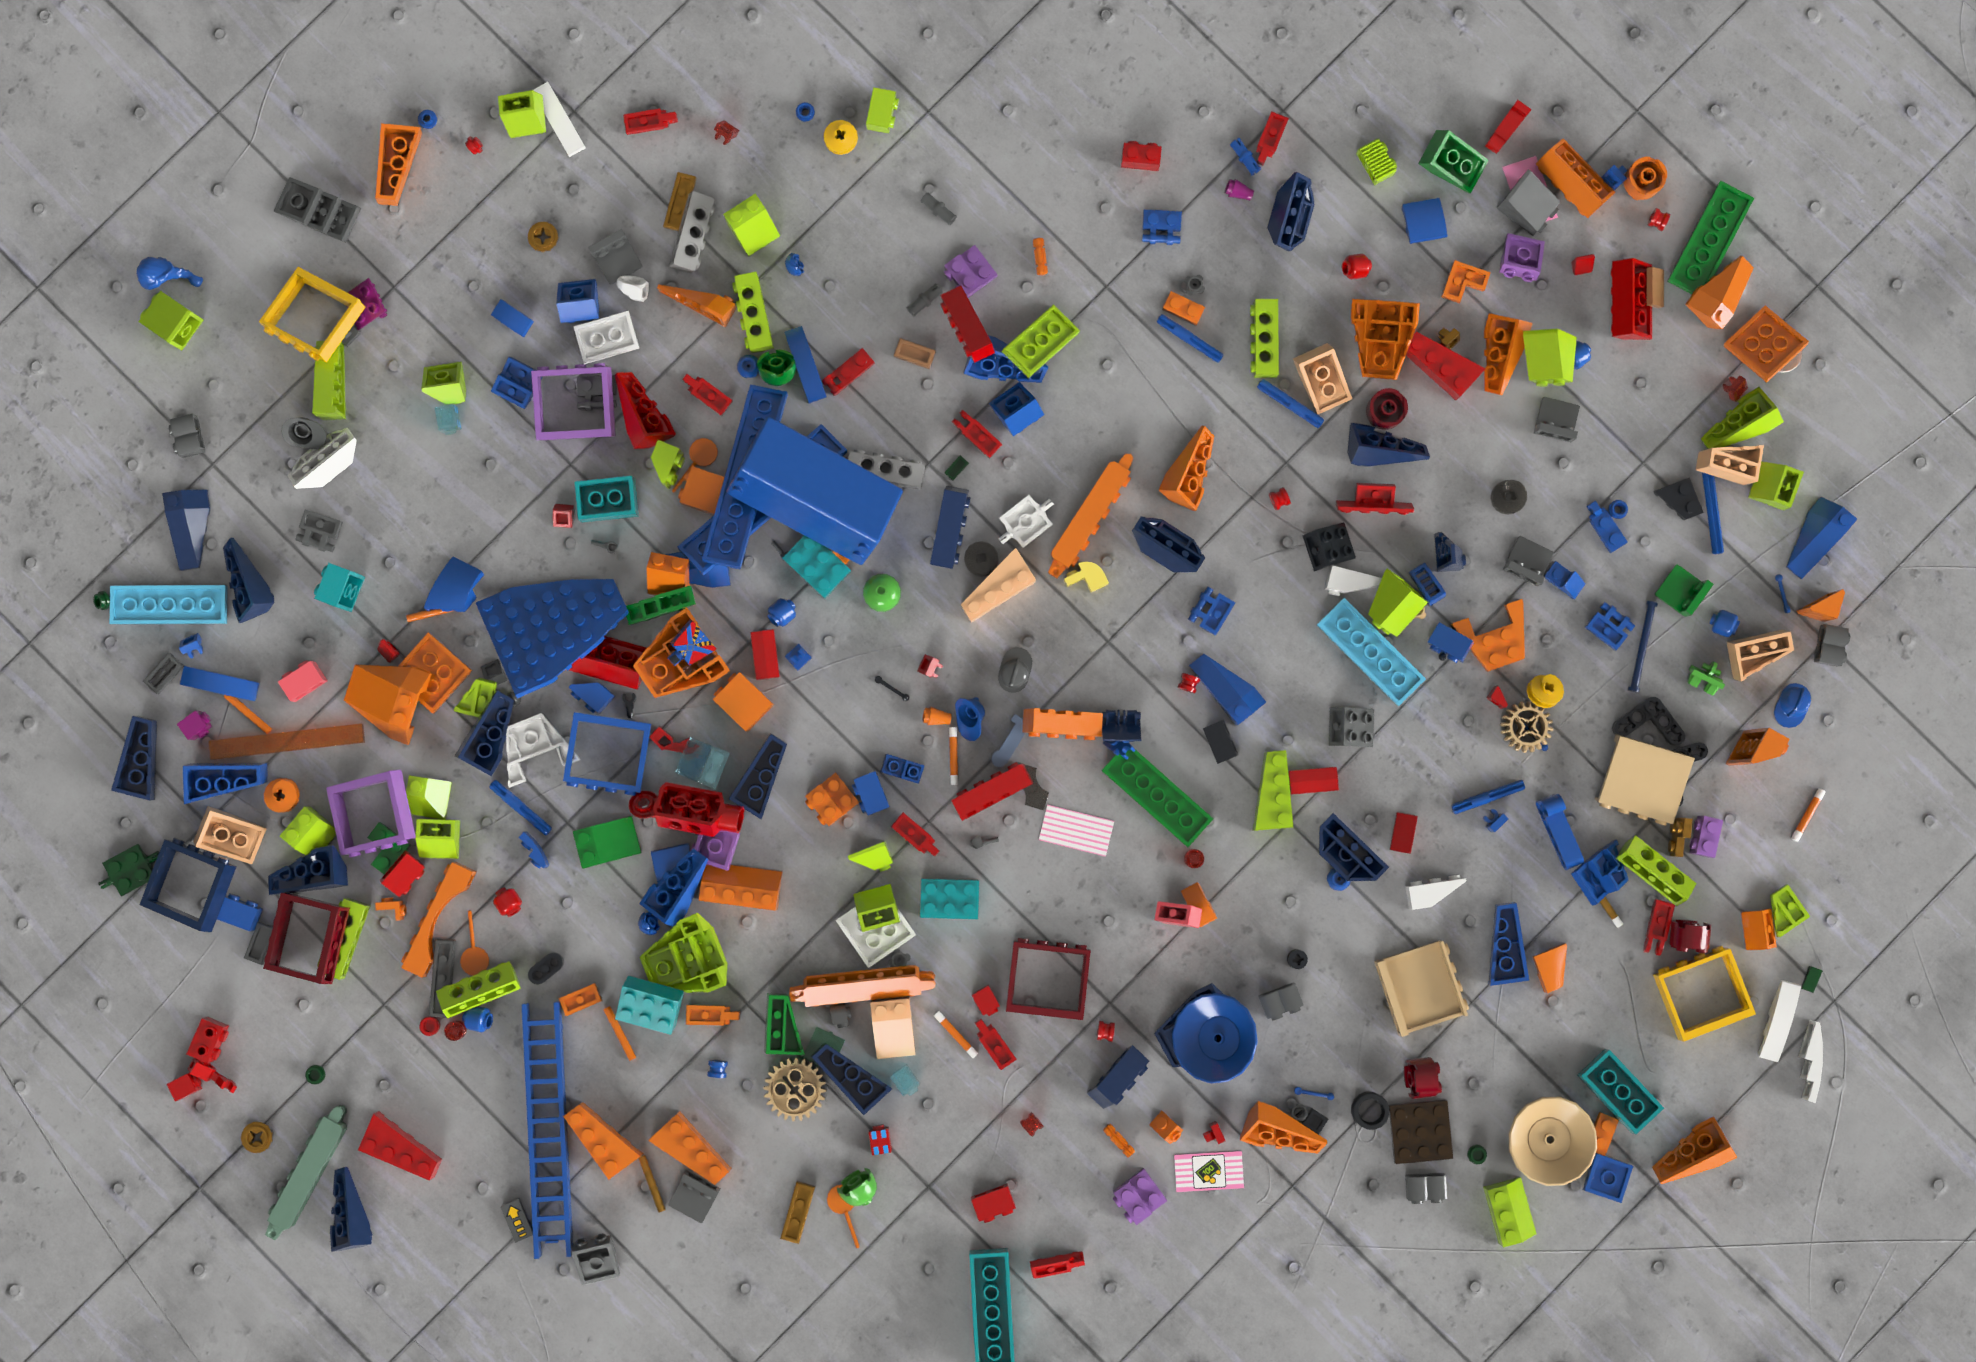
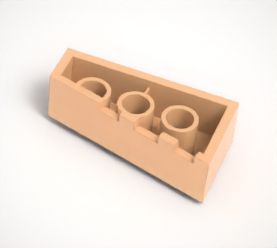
M1016 548L961 604L970 622L975 621L1036 582L1035 577Z

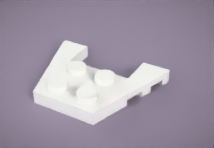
M543 713L512 724L507 728L506 751L508 757L509 788L526 782L520 765L522 761L556 748L562 765H566L569 744ZM575 752L573 753L572 763L580 761L579 756Z

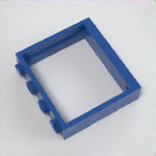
M574 712L563 781L567 782L566 786L578 787V784H585L586 789L597 790L599 786L605 787L606 792L617 793V789L625 790L624 794L636 796V792H641L651 724ZM579 721L644 731L636 786L570 776Z

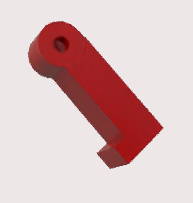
M1517 100L1489 138L1490 140L1485 147L1497 154L1532 109Z

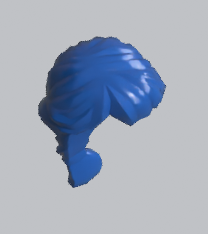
M147 257L137 267L138 281L144 289L148 290L158 288L161 284L171 279L187 278L190 284L195 287H199L203 282L202 277H198L184 268L174 267L170 261L162 257Z

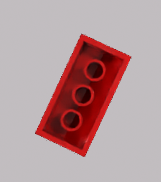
M1635 258L1612 261V337L1622 340H1652V307L1647 306V268L1652 267V264Z
M604 636L605 639L584 658L576 660L572 664V668L569 669L572 672L638 690L642 679L633 665L647 648Z

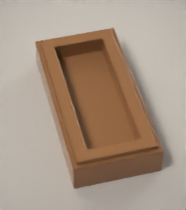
M1647 268V306L1655 308L1664 307L1663 269Z
M900 338L894 357L930 369L936 350Z

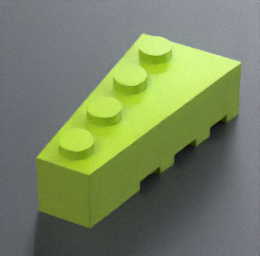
M1286 750L1265 752L1252 831L1292 828L1293 817Z

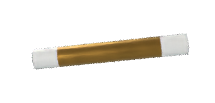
M1604 897L1600 901L1601 905L1617 928L1622 926L1624 923L1607 898Z

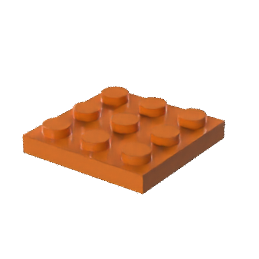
M1765 305L1724 343V347L1767 383L1803 350L1809 341Z
M429 632L398 666L416 667L432 673L427 690L420 693L418 701L433 714L472 672L465 663Z

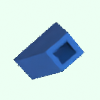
M601 683L572 684L568 687L572 690L570 694L578 701L580 699L587 703L585 707L592 713L595 711L601 713L615 697Z

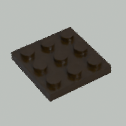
M1447 1100L1388 1105L1395 1164L1453 1159Z

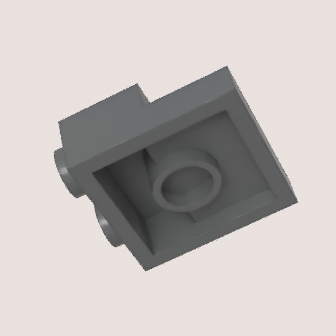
M598 1234L591 1240L580 1238L573 1244L572 1255L582 1285L620 1276V1269L615 1256L616 1250L611 1235Z

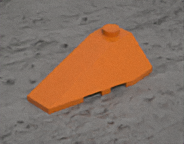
M1739 256L1727 265L1721 273L1711 277L1708 283L1698 287L1685 305L1707 328L1723 329L1734 314L1754 267L1743 256Z
M660 284L657 287L662 294L724 327L728 325L737 308L735 303H733L734 300L726 295L722 297L717 294Z
M1488 314L1484 330V339H1486L1484 356H1486L1487 363L1484 370L1485 392L1503 395L1525 348L1523 331H1530L1533 323Z
M1205 426L1200 427L1166 472L1159 491L1168 500L1193 511L1197 510L1204 494L1202 483L1203 478L1207 477L1208 473L1205 467L1207 460L1211 457L1214 435Z
M1260 1101L1249 1111L1240 1136V1141L1255 1146L1264 1147V1144L1275 1145L1276 1149H1282V1147L1286 1146L1293 1147L1295 1151L1317 1154L1327 1144L1325 1138L1277 1107Z
M1713 1116L1697 1124L1685 1139L1682 1138L1679 1141V1145L1674 1150L1668 1151L1652 1168L1660 1183L1664 1184L1719 1167L1737 1158Z

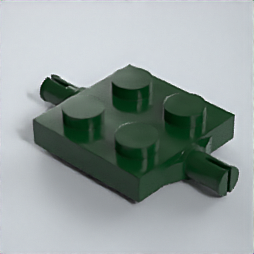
M136 844L106 860L102 864L108 873V878L99 882V886L102 885L101 889H104L113 884L120 896H124L148 883L153 870L152 862L157 860L158 856L156 855L159 854V851L148 856L143 852L140 845Z

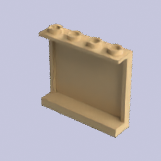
M1616 734L1614 738L1616 745L1599 797H1595V800L1600 803L1599 806L1611 809V806L1618 808V812L1629 815L1630 812L1637 814L1636 817L1648 820V817L1655 819V823L1661 825L1673 824L1695 758Z
M1439 940L1374 961L1398 1035L1401 1037L1409 1035L1410 1032L1462 1015L1468 1016L1466 1011L1469 1010L1466 999L1462 998V985L1459 980H1456L1454 974L1457 973L1456 967L1453 962H1450L1448 956L1450 949L1447 943L1444 944V941Z

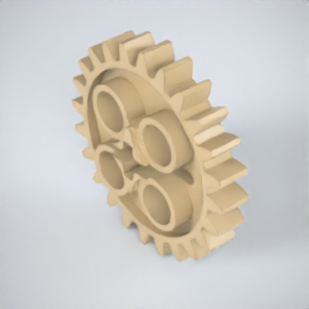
M796 1057L792 1063L791 1059L788 1058L787 1064L780 1061V1068L776 1065L773 1066L775 1073L772 1071L768 1072L772 1078L765 1079V1082L769 1083V1085L764 1086L763 1089L769 1091V1093H766L764 1097L770 1098L766 1104L774 1105L771 1111L777 1109L778 1117L783 1113L785 1114L784 1120L791 1116L792 1121H795L796 1116H798L800 1121H802L804 1114L810 1118V1111L816 1113L815 1106H822L819 1100H825L826 1098L821 1095V1093L827 1091V1089L822 1088L826 1081H820L824 1074L816 1073L819 1067L812 1069L813 1062L806 1065V1059L804 1058L799 1063V1059ZM799 1071L801 1079L793 1080L791 1072ZM783 1076H786L794 1087L799 1086L798 1092L807 1099L806 1103L797 1092H791L792 1086L783 1079ZM778 1084L786 1086L787 1090L785 1093L777 1091L776 1087ZM811 1085L814 1088V1093L811 1095L806 1094L804 1086ZM790 1099H798L799 1107H791L789 1104Z

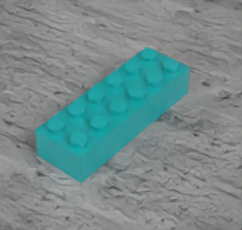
M1008 1248L969 1250L975 1362H1015Z

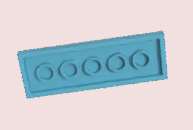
M110 586L109 624H227L228 586Z
M1345 598L1317 624L1397 706H1400L1426 680Z

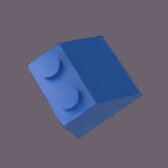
M596 279L558 283L556 305L561 323L599 319Z
M1020 382L989 403L1005 428L1013 436L1022 432L1023 429L1044 416L1035 397Z

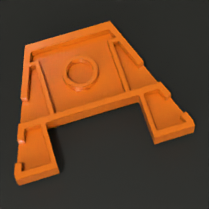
M1523 599L1505 605L1511 624L1475 636L1469 618L1451 624L1458 633L1473 640L1472 653L1487 672L1525 659Z

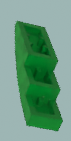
M683 587L627 605L626 607L629 612L626 615L628 625L651 620L696 605L692 587Z

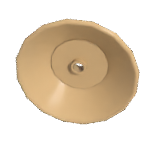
M1541 1097L1526 1104L1514 1117L1509 1131V1152L1516 1167L1528 1179L1545 1186L1565 1185L1580 1178L1591 1166L1597 1150L1596 1129L1589 1114L1577 1103L1562 1097ZM1548 1136H1552L1550 1143L1547 1142Z

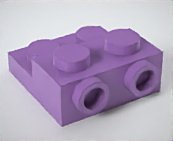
M1508 233L1505 238L1499 273H1504V276L1508 278H1513L1514 276L1521 277L1525 282L1536 281L1541 273L1545 241Z
M975 245L944 265L946 277L950 281L953 279L957 285L955 288L961 285L968 298L998 276Z
M721 830L714 837L696 834L698 838L696 843L692 845L691 850L694 848L707 857L708 865L729 871L740 833Z
M1144 1168L1113 1191L1115 1195L1113 1200L1119 1208L1123 1206L1127 1211L1124 1213L1125 1217L1130 1223L1135 1222L1136 1225L1167 1202V1199Z

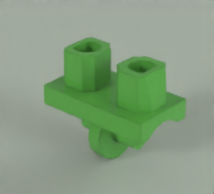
M1713 661L1710 665L1703 663L1701 668L1706 671L1691 664L1689 668L1690 675L1687 680L1688 684L1698 687L1701 680H1704L1707 683L1703 690L1712 696L1719 688H1724L1723 680L1713 675L1720 676L1721 671L1716 669V662Z

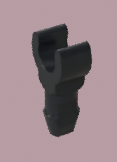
M632 693L633 697L630 701H627L626 694L622 695L628 719L633 718L634 702L637 698L635 693Z

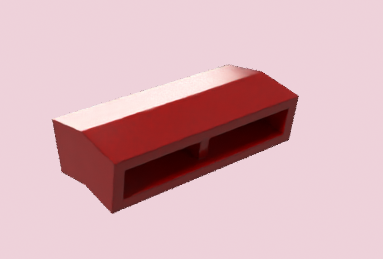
M774 629L750 632L756 680L779 678Z
M1337 767L1288 771L1291 795L1339 790Z

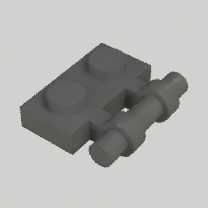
M612 375L613 395H617L615 375ZM602 376L577 377V396L585 397V402H578V409L592 411V409L603 408L604 410ZM602 396V401H592V397ZM613 400V401H614V408H616V407H617V401H616V400Z
M305 509L299 528L306 531L304 535L298 533L296 541L302 542V545L317 547L318 550L323 552H333L335 545L328 543L329 538L337 540L343 522ZM313 532L322 535L321 540L312 538Z

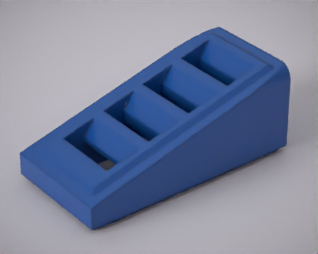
M1425 562L1409 572V575L1429 606L1446 597L1445 590ZM1425 570L1426 574L1417 578L1416 575L1420 574ZM1428 577L1430 578L1429 581H1427L1424 584H1421L1423 580L1427 579ZM1434 584V587H1433V588H1431V589H1429L1428 591H1426L1425 588H1427V587H1429L1430 585ZM1436 591L1439 592V593H1437L1436 595L1430 597V595H1431L1432 593H1434V592H1436Z

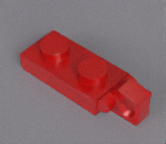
M660 108L623 115L627 135L668 128V124L678 122L676 112L667 113L666 110H661Z
M1271 111L1257 145L1256 152L1260 153L1257 160L1259 165L1263 166L1267 156L1272 158L1273 154H1275L1289 118Z
M686 374L682 379L690 386L688 391L720 416L725 413L733 402L732 399L703 378L697 377L694 379Z
M904 812L891 825V828L918 851L924 854L926 851H929L934 857L939 853L940 850L933 845L935 840Z
M982 1019L975 1022L980 1030L977 1033L980 1042L1000 1070H1003L1017 1060L995 1027L991 1024L986 1026Z
M1079 1251L1030 1261L1033 1278L1037 1279L1071 1272V1269L1074 1267L1085 1266L1083 1252Z

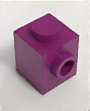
M196 710L177 723V726L188 740L200 739L209 733L208 730L213 727L207 713Z

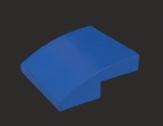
M1440 198L1402 204V212L1406 222L1405 229L1410 244L1447 237L1446 222Z
M508 357L501 374H498L491 392L526 409L533 397L531 371L537 370L513 357Z
M689 843L651 851L657 883L664 878L663 875L666 872L672 871L677 866V863L691 851Z

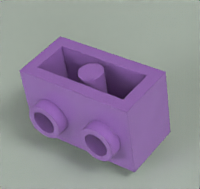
M1697 816L1694 823L1693 838L1689 845V853L1707 858H1715L1723 820L1708 816Z

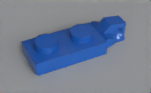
M1596 501L1586 506L1592 514L1589 516L1591 520L1589 522L1609 553L1628 543L1604 507L1600 508Z

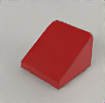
M1590 254L1576 257L1571 262L1573 274L1591 273L1593 271L1595 255Z
M554 505L553 527L572 528L574 505Z
M382 639L377 650L388 663H391L400 655L399 651L389 640Z
M1498 685L1494 686L1487 699L1501 709L1507 708L1508 704Z

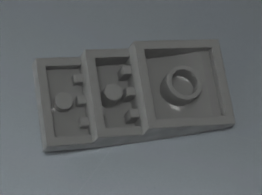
M289 177L274 212L346 243L361 208L337 196L326 193L317 187Z

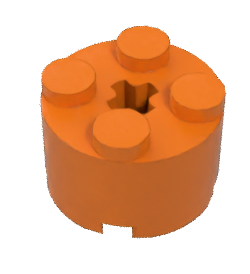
M1646 156L1636 160L1624 174L1627 179L1623 184L1627 193L1635 200H1646L1655 196L1664 187L1667 169L1660 160Z

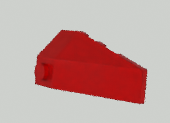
M632 372L616 373L615 379L626 430L634 449L651 448L656 446L658 440L664 442L674 437L676 433L669 418L665 414L662 415L656 408L658 404L654 400L651 401L645 394L646 389Z

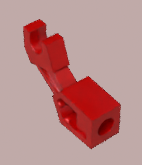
M661 726L649 736L661 750L686 753L687 756L695 754L701 747L697 744L696 747L691 748L689 746V742L693 740L691 737L680 741V743L673 742L674 737ZM665 735L668 740H671V743L663 746L659 740Z
M193 1058L187 1068L189 1074L204 1081L212 1079L221 1089L226 1088L229 1092L234 1093L237 1088L235 1082L216 1072L217 1069L210 1063Z

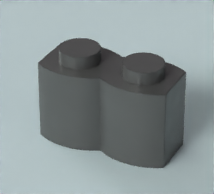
M192 413L170 419L169 432L174 436L175 443H173V449L178 456L186 458L205 453L201 428L196 415Z
M1828 624L1821 625L1814 662L1836 667L1842 666L1847 658L1845 646L1850 641L1849 629Z
M1294 982L1258 996L1266 1018H1271L1272 1021L1282 1018V1014L1289 1011L1290 1014L1296 1013L1301 1010L1300 1007L1304 1006Z
M1444 1173L1405 1175L1406 1199L1411 1201L1412 1204H1422L1424 1200H1431V1203H1442L1444 1199H1447V1183Z

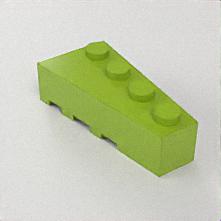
M316 341V347L314 348L319 350L325 341ZM342 342L327 363L320 359L319 361L315 360L312 414L322 420L346 419L345 354Z

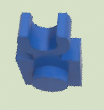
M1104 741L1103 743L1115 755L1118 756L1120 754L1124 759H1128L1126 755L1128 750L1135 752V748L1129 741Z

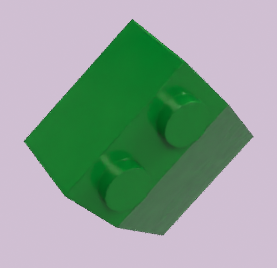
M1436 130L1418 164L1439 178L1471 193L1489 160L1451 131Z
M632 816L572 831L582 869L642 853Z

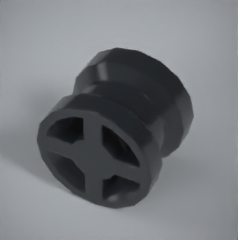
M1299 949L1291 950L1287 955V963L1292 968L1302 969L1308 962L1305 952Z

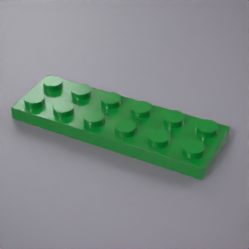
M1720 181L1667 282L1690 294H1693L1701 285L1704 286L1708 283L1721 264L1754 198Z
M1136 749L1135 752L1132 750L1126 752L1128 759H1124L1120 754L1118 756L1115 755L1102 769V772L1188 848L1210 824L1213 818Z

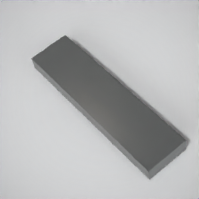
M435 939L429 1017L447 1018L441 1010L436 991L443 986L452 985L456 940Z

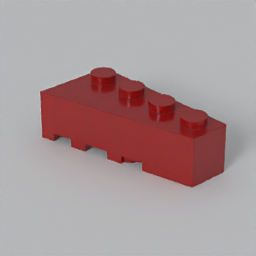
M960 285L941 294L942 303H940L944 314H947L950 326L956 330L955 334L959 343L962 342L964 344L963 350L967 358L971 357L975 363L994 354L992 342L962 286Z
M1418 332L1414 333L1406 356L1454 400L1460 398L1486 369Z
M1015 762L1007 767L1008 771L1004 773L998 771L990 776L991 780L987 782L981 780L973 785L974 789L970 791L964 789L956 793L957 797L951 801L961 820L963 821L1034 784L1024 764L1019 765L1018 762Z

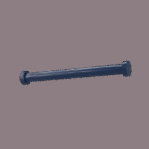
M1646 601L1647 610L1631 686H1628V691L1640 692V688H1638L1655 607L1658 606V603L1653 601Z

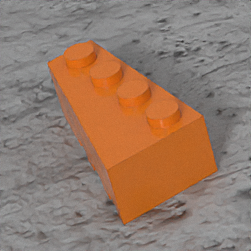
M1040 708L1024 709L1022 732L1028 733L1029 737H1040V734H1047V738H1058L1059 735H1065V739H1077V736H1084V740H1095V737H1102L1103 713H1076L1074 711H1055L1053 709Z

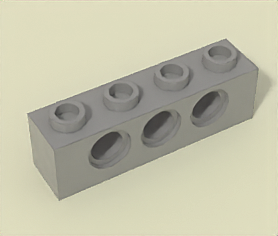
M695 191L688 194L669 267L687 273H692L695 269L698 270L701 262L699 254L700 251L704 250L706 243L703 240L704 235L710 229L709 217L713 215L715 210L714 198ZM695 210L701 212L702 219L695 217ZM691 228L696 230V238L690 235ZM686 246L692 249L691 256L685 253Z
M857 449L854 452L849 451L848 460L861 467L865 461H870L872 467L868 471L896 486L922 489L925 465L922 464V461L912 459L910 462H907L897 456H892V459L884 458V454L880 453L867 455L865 451ZM888 464L891 466V471L889 473H882L881 467ZM902 468L910 470V474L906 477L901 476L899 472Z

